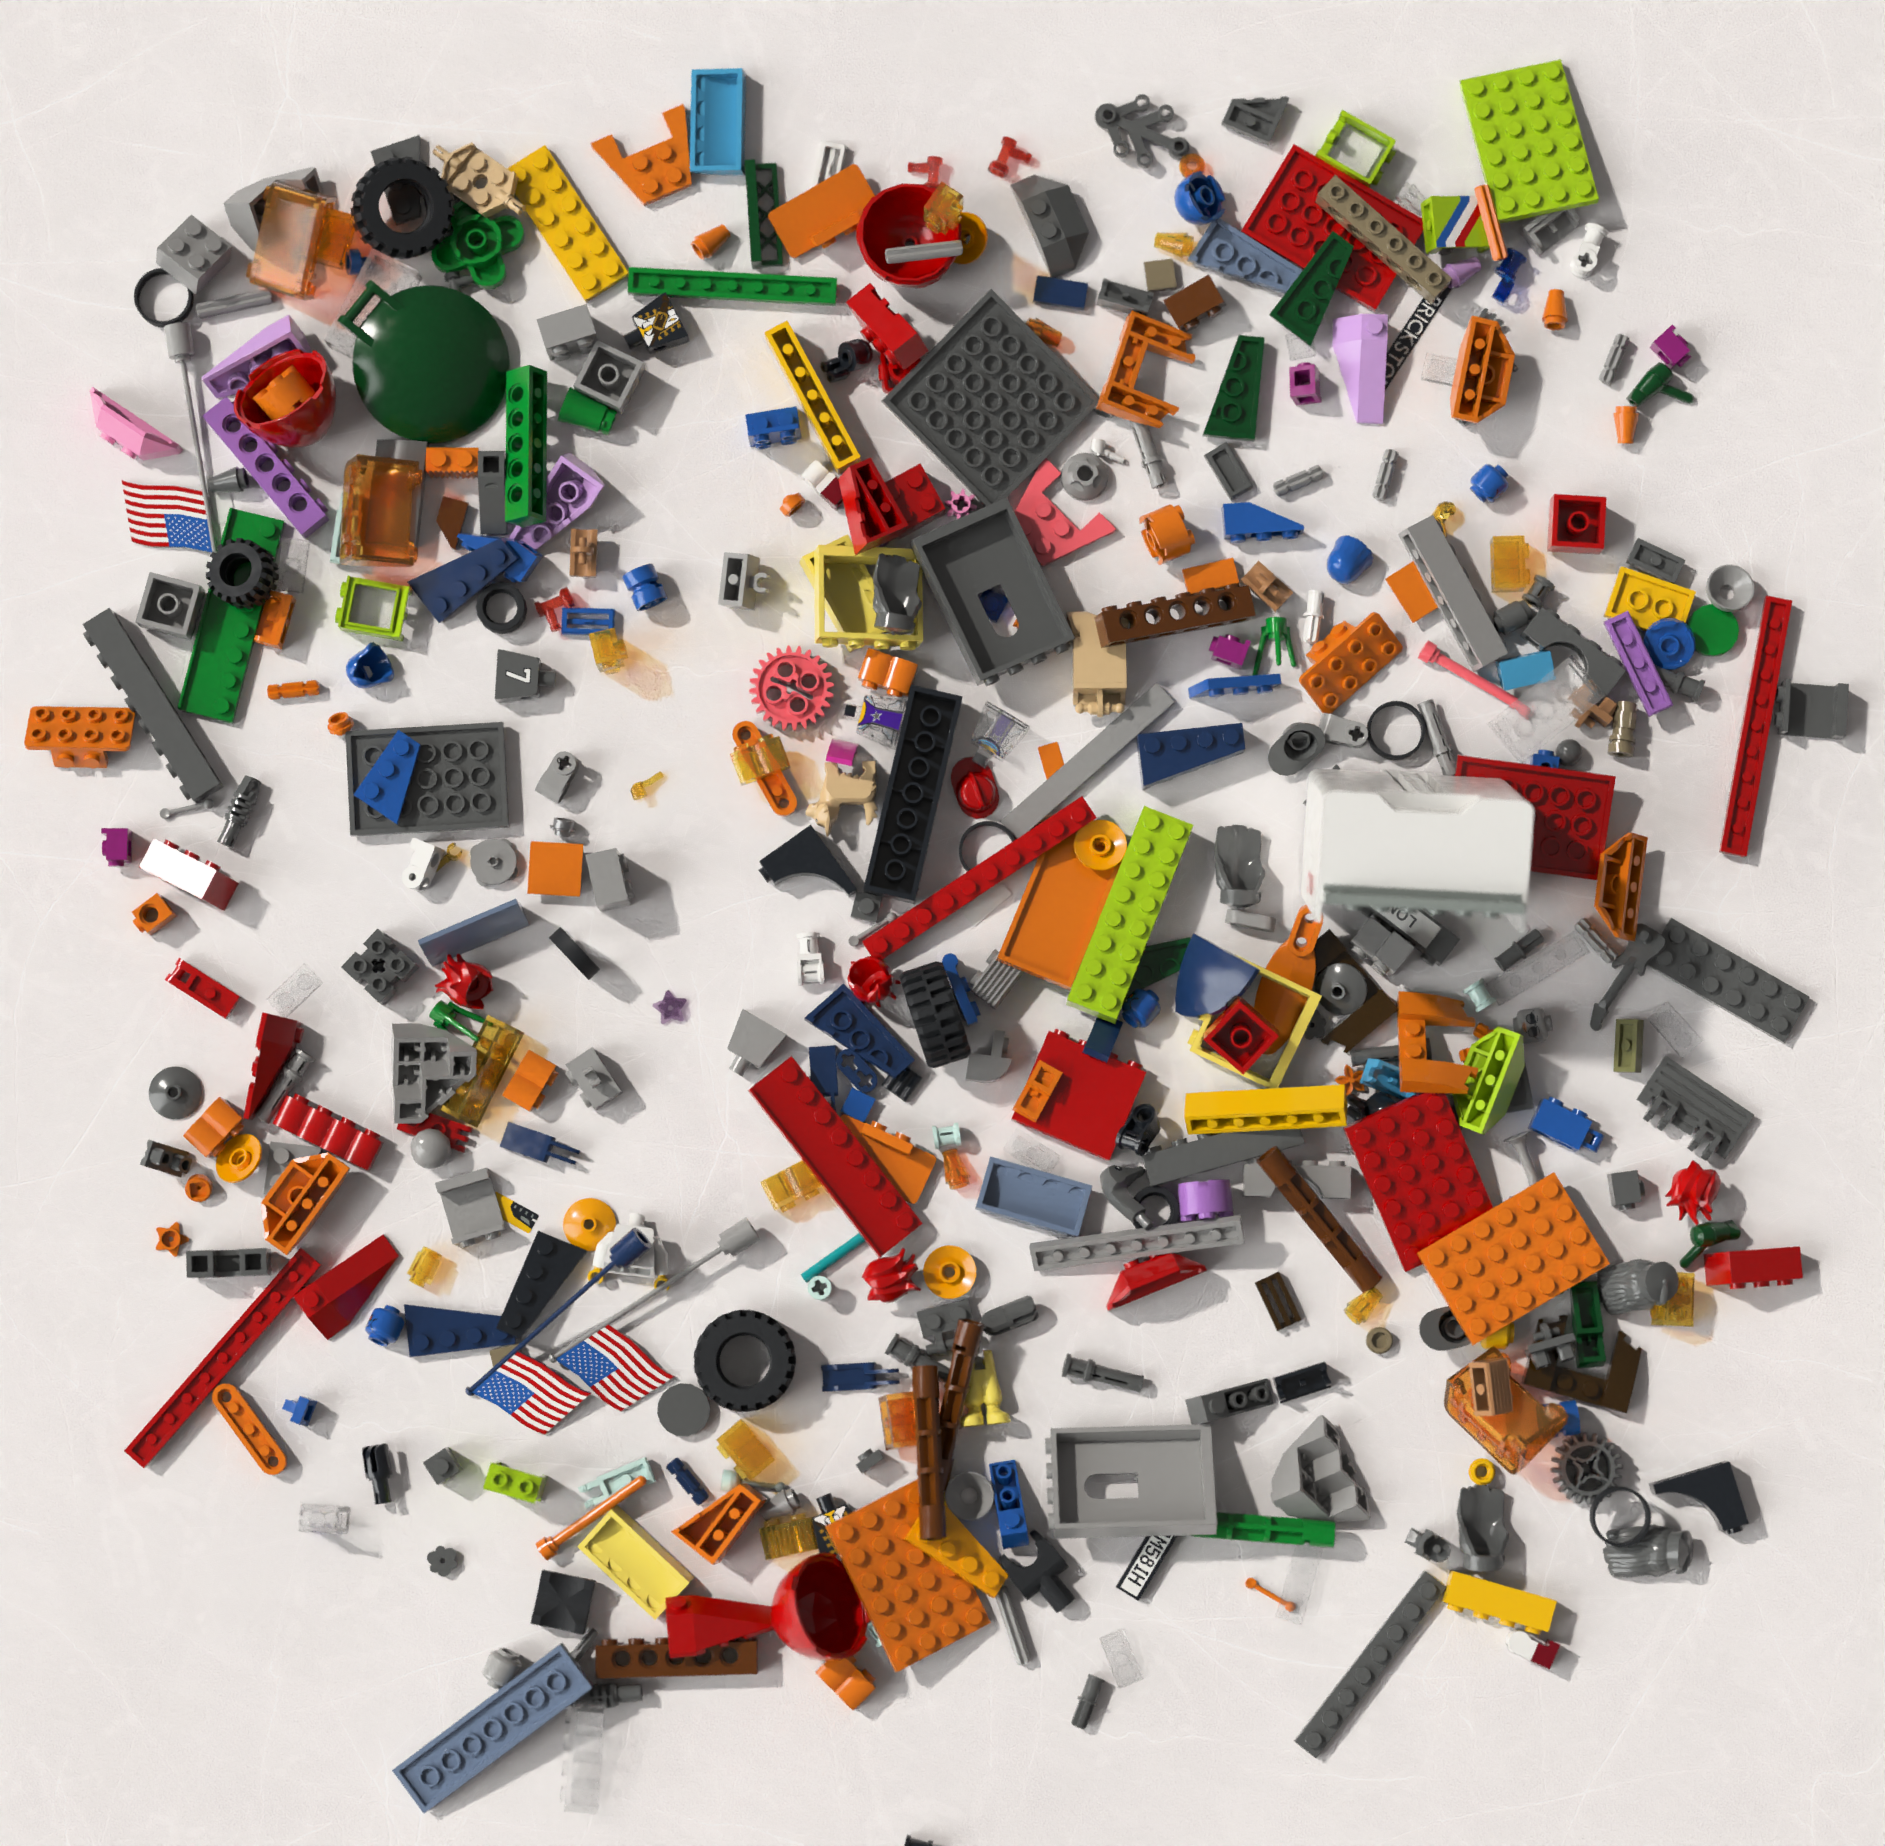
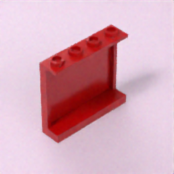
M1055 1029L1054 1033L1048 1031L1031 1074L1039 1060L1063 1073L1036 1123L1015 1111L1011 1120L1109 1161L1116 1146L1117 1133L1124 1126L1146 1075V1072L1142 1070L1143 1065L1128 1060L1127 1064L1117 1060L1119 1055L1111 1052L1106 1063L1082 1053L1087 1041L1080 1039L1077 1043L1068 1039L1070 1035L1058 1029Z

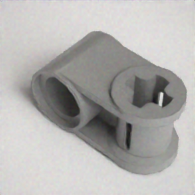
M1322 713L1319 728L1325 734L1326 743L1350 748H1360L1365 744L1368 738V730L1364 724L1344 719L1337 715ZM1355 729L1360 730L1359 735L1363 736V738H1358L1357 741H1353L1352 736L1349 735Z
M566 751L557 753L548 769L540 778L535 791L559 804L578 771L579 762L577 758ZM570 758V769L564 768L562 771L561 760L567 761Z

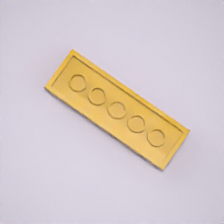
M545 145L507 168L518 176L515 196L521 204L526 206L525 211L586 303L628 277V270Z

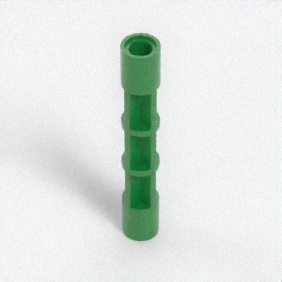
M1216 1512V1534L1191 1535V1537L1304 1546V1543H1308L1309 1546L1333 1548L1335 1521Z

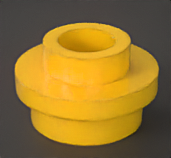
M1484 1458L1474 1460L1468 1470L1470 1479L1478 1485H1487L1492 1482L1496 1472L1493 1463ZM1481 1466L1486 1469V1475L1483 1477L1477 1474V1469Z

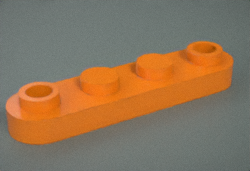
M749 721L739 722L732 732L735 744L773 812L782 817L790 816L797 808V799L755 724ZM744 731L751 733V737L748 740L741 738V734ZM782 799L789 801L787 808L779 806V802Z
M232 1384L217 1386L212 1394L214 1405L261 1470L268 1475H276L284 1471L287 1466L285 1453L237 1387ZM225 1392H229L231 1394V1400L229 1402H225L223 1400V1394ZM272 1456L278 1458V1465L275 1467L271 1466L269 1462Z

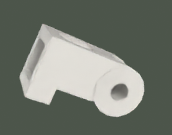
M413 838L409 847L415 849L409 867L402 873V882L406 887L421 892L430 886L445 850Z

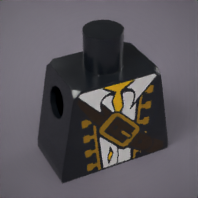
M666 292L634 314L632 320L636 329L623 335L630 350L644 343L649 354L689 342V336Z
M831 1493L816 1498L822 1514L812 1517L819 1553L837 1555L838 1552L825 1526L851 1513L852 1510L847 1503L836 1507Z

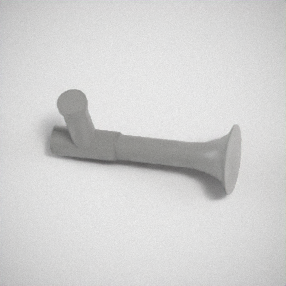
M1526 1131L1509 1137L1504 1142H1509L1516 1149L1529 1180L1528 1183L1531 1186L1540 1181V1178L1537 1176L1528 1153L1526 1137L1530 1131Z

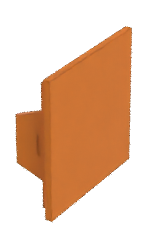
M1414 561L1385 579L1412 623L1438 608Z
M531 841L527 894L580 897L584 844Z

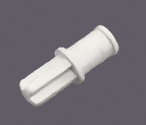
M1310 590L1308 592L1307 610L1303 614V617L1306 618L1303 641L1306 643H1316L1319 638L1321 620H1324L1322 609L1325 593L1322 591Z

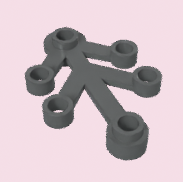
M1140 94L1135 98V101L1119 107L1106 103L1097 108L1095 121L1100 128L1108 130L1114 146L1113 153L1116 157L1124 158L1129 152V145L1127 142L1122 141L1118 127L1128 131L1137 154V164L1141 168H1149L1153 161V156L1146 150L1142 138L1167 148L1169 155L1175 160H1182L1188 155L1189 143L1186 139L1182 137L1172 139L1147 128L1159 122L1171 121L1174 110L1170 105H1162L1157 112L1133 121L1123 116L1137 110L1139 112L1148 110L1150 99L1147 95ZM1143 99L1147 102V105L1140 107L1137 102ZM1163 110H1168L1171 115L1169 117H1163L1161 115V112ZM1110 112L1113 117L1107 120L1103 117V114ZM1181 143L1184 149L1178 151L1174 148V145ZM1118 146H1124L1126 148V151L1124 153L1117 152L1116 148ZM1147 156L1150 161L1144 164L1140 161V158Z

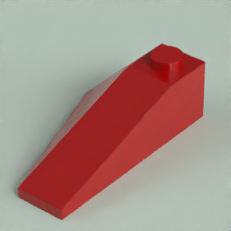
M262 1012L255 1045L260 1053L259 1056H256L255 1061H253L251 1069L252 1077L256 1078L255 1082H251L248 1088L244 1119L253 1121L255 1113H257L280 1076L281 1068L287 1064L296 1044L301 1043L304 1028L300 1027L301 1022Z
M383 1234L294 1295L293 1298L308 1319L329 1340L350 1325L363 1304L366 1303L373 1290L384 1278L399 1255Z
M697 1595L665 1597L670 1658L697 1656L705 1653L706 1648L718 1644L721 1648L729 1645L730 1640L739 1637L748 1639L774 1630L771 1622V1606Z

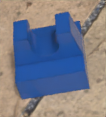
M303 1396L299 1397L298 1402L286 1399L282 1409L293 1413L290 1419L291 1422L308 1426L318 1401Z

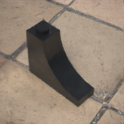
M811 825L759 861L762 868L758 871L767 883L772 880L777 885L792 877L815 876L834 883L848 897L857 891V888Z
M1722 1461L1649 1483L1652 1494L1681 1493L1695 1499L1712 1515L1718 1530L1727 1531V1534L1742 1531V1525L1749 1524L1730 1461Z

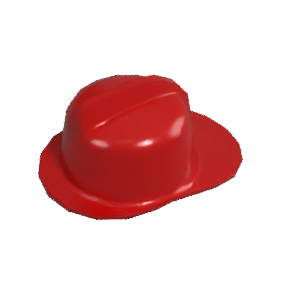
M966 757L958 761L952 769V787L962 812L972 818H985L991 815L997 808L999 792L988 764L986 763L984 767H981L974 763L976 757Z

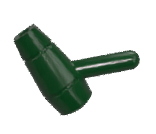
M1658 362L1646 372L1626 399L1632 406L1639 407L1658 392L1688 404L1694 401V396L1691 393L1668 385L1673 378V373L1667 365Z
M1733 1220L1705 1222L1693 1226L1690 1230V1239L1694 1246L1680 1260V1266L1684 1269L1688 1268L1707 1247L1727 1240L1739 1239L1741 1230Z

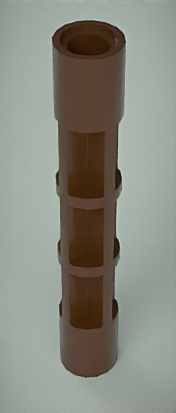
M1274 1146L1262 1154L1256 1163L1360 1291L1364 1293L1376 1286L1383 1278L1382 1274L1279 1147Z
M963 1318L958 1319L952 1346L953 1356L947 1381H944L943 1387L945 1392L940 1409L944 1491H946L954 1463V1458L952 1457L958 1431L962 1428L961 1418L966 1395L970 1392L969 1382L975 1357L978 1356L984 1330L983 1323Z
M922 1365L912 1367L919 1489L920 1540L932 1541L947 1539L941 1450L942 1434L939 1411L938 1366Z

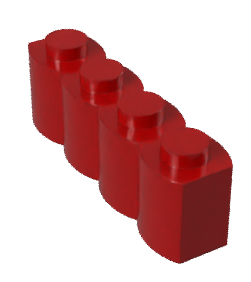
M296 1093L294 1097L286 1096L273 1122L274 1125L368 1171L371 1170L384 1142L378 1140L380 1134L367 1128L365 1132H362L355 1128L357 1123L345 1117H342L341 1121L331 1117L333 1111L321 1105L315 1109L307 1105L309 1102L307 1098Z

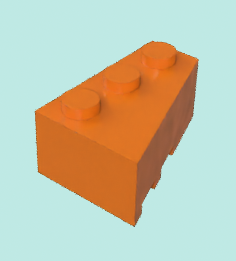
M739 1484L680 1527L674 1529L672 1533L712 1565L718 1564L767 1499L749 1484Z

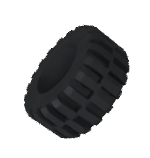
M413 157L390 158L370 168L356 184V191L352 194L351 201H353V207L350 208L351 216H354L355 219L353 224L355 230H359L362 235L360 239L365 244L371 245V250L374 252L383 253L385 257L391 259L400 258L401 260L418 257L434 249L435 246L445 239L446 232L450 231L452 226L450 221L455 211L451 204V201L454 200L453 194L448 192L446 186L449 184L446 179L442 180L438 175L440 172L435 167L430 168L427 166V162L421 159L418 161L413 160ZM394 184H408L414 187L424 199L426 206L425 219L420 227L412 232L399 233L393 231L385 224L380 215V197L388 187Z
M935 961L904 971L899 978L928 1067L937 1068L967 1058L971 1054V1049L943 963Z
M736 1310L723 1314L705 1328L697 1341L693 1358L694 1372L696 1373L698 1383L706 1395L723 1408L738 1412H751L763 1409L776 1402L786 1392L793 1380L796 1365L793 1342L785 1328L774 1318L764 1313L753 1310ZM742 1335L753 1336L764 1343L770 1355V1366L767 1374L760 1382L751 1386H739L730 1382L724 1376L720 1367V1355L724 1346L731 1339Z

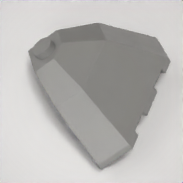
M316 167L262 179L236 191L224 202L231 227L252 251L292 274H298L311 262L312 251L309 250L310 237L315 236L318 216L314 214L316 203L321 201L323 193Z
M419 1023L392 1024L391 1065L394 1124L422 1123L429 1117V1113L438 1105L441 1106L456 1093V1089L464 1082H469L476 1076L477 1050L444 1029Z
M1324 1415L1318 1416L1283 1453L1272 1478V1502L1287 1515L1300 1519L1335 1522L1369 1520V1497L1364 1487L1361 1488L1354 1479L1353 1474L1357 1473L1349 1454L1343 1455L1340 1448L1341 1436L1337 1428Z

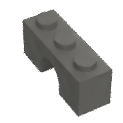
M271 1249L186 1251L187 1278L272 1275Z

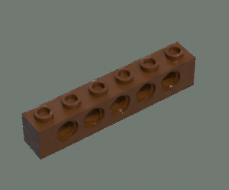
M1233 583L1224 586V590L1215 591V588L1212 587L1200 590V594L1192 596L1190 592H1184L1175 595V599L1167 600L1166 596L1151 599V603L1148 604L1135 601L1126 604V608L1117 609V605L1104 607L1101 609L1102 612L1094 617L1101 648L1249 621L1256 616L1249 585L1240 587L1239 583ZM1219 600H1223L1227 604V611L1220 607ZM1195 604L1202 607L1203 615L1196 612ZM1170 609L1178 612L1179 619H1174L1171 616ZM1146 613L1154 617V624L1147 621ZM1121 618H1126L1129 621L1130 629L1122 625Z
M668 1637L655 1638V1643H644V1638H630L628 1643L618 1644V1639H602L601 1644L595 1646L596 1679L758 1674V1640H752V1637L748 1639L739 1637L736 1640L729 1641L727 1646L720 1648L718 1644L706 1648L711 1653V1660L707 1663L699 1662L696 1656L684 1657L682 1663L675 1664L670 1660ZM726 1648H734L737 1651L738 1659L735 1662H728L724 1659L723 1651ZM653 1650L657 1654V1662L652 1665L645 1663L643 1660L644 1651ZM617 1652H628L631 1658L630 1663L620 1665L616 1660Z

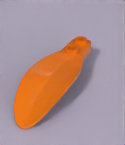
M1304 905L1297 913L1289 938L1276 950L1265 969L1312 990L1316 971L1314 947L1323 924L1324 916L1322 912L1321 922H1315L1314 919L1308 920L1305 916L1311 912L1307 905ZM1303 937L1307 942L1300 944L1297 939ZM1262 976L1257 989L1254 1008L1279 1031V1037L1263 1053L1269 1055L1275 1053L1288 1040L1308 998Z

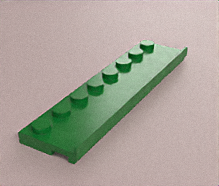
M230 507L220 544L225 546L226 541L230 539L235 542L236 538L248 539L272 554L275 558L273 562H275L285 521ZM250 561L242 563L236 569L233 576L235 586L242 585L250 577L252 570ZM209 588L178 703V710L233 724L254 646L253 640L258 629L264 604L261 606L254 604L253 609L245 607L240 609L218 598L213 593L214 591Z

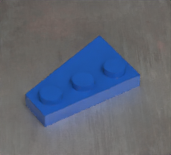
M1280 674L1209 678L1189 687V698L1219 697L1231 693L1235 696L1245 695L1249 691L1256 690L1257 694L1273 692L1274 687L1281 684Z
M398 730L360 784L354 796L398 825L421 745Z

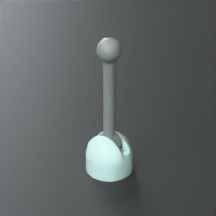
M723 1469L721 1491H731L742 1483H747L753 1487L775 1489L777 1492L786 1488L783 1482L772 1484L741 1480L736 1472Z

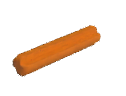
M1488 184L1480 185L1474 191L1491 255L1494 261H1501L1506 259L1508 254L1492 193Z

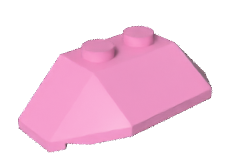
M91 388L90 395L96 427L102 432L100 437L111 445L117 442L123 446L121 451L132 459L139 457L143 461L176 455L182 452L183 449L178 443L96 388Z

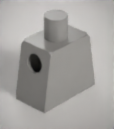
M742 1009L727 1048L736 1055L729 1069L740 1076L744 1075L750 1063L760 1069L783 1043L787 1035Z

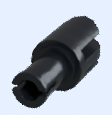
M383 1443L363 1447L362 1455L366 1479L372 1481L374 1504L392 1502L388 1478L393 1474L388 1444Z

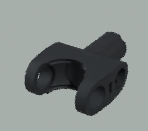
M1034 1529L1029 1533L1035 1540V1545L1038 1549V1556L1033 1564L1025 1567L1018 1566L1014 1562L1011 1563L1005 1554L999 1557V1560L1012 1582L1027 1600L1037 1592H1040L1055 1612L1058 1613L1075 1599L1074 1595L1058 1577L1069 1565L1057 1550Z

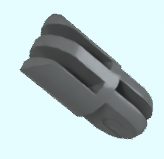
M1025 1296L989 1310L983 1314L981 1323L984 1324L983 1331L987 1335L997 1336L1033 1322L1039 1316L1033 1298Z

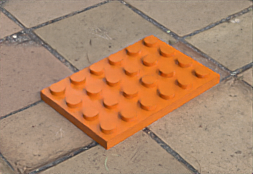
M1555 1172L1417 1253L1472 1346L1610 1264Z
M918 1478L825 1526L895 1672L916 1663L991 1623L972 1584L905 1540V1537L919 1516Z

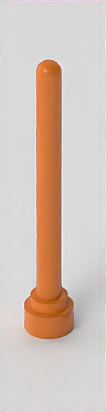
M638 1476L556 1536L543 1537L536 1542V1547L540 1554L547 1561L557 1555L561 1544L643 1487L647 1482L646 1478Z

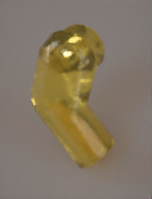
M1447 501L1438 504L1432 513L1434 518L1441 523L1445 538L1448 537L1445 521L1456 512L1454 503Z

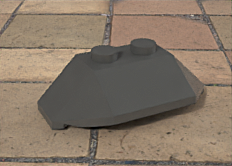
M1037 175L1029 176L1011 184L1010 187L1050 277L1056 278L1075 270L1089 235V230L1069 185Z

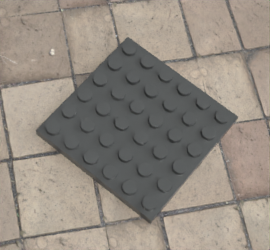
M990 289L881 402L986 507L1008 497L1095 408L1099 398Z

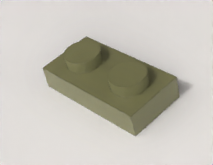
M1616 1019L1613 1072L1641 1073L1644 1020Z

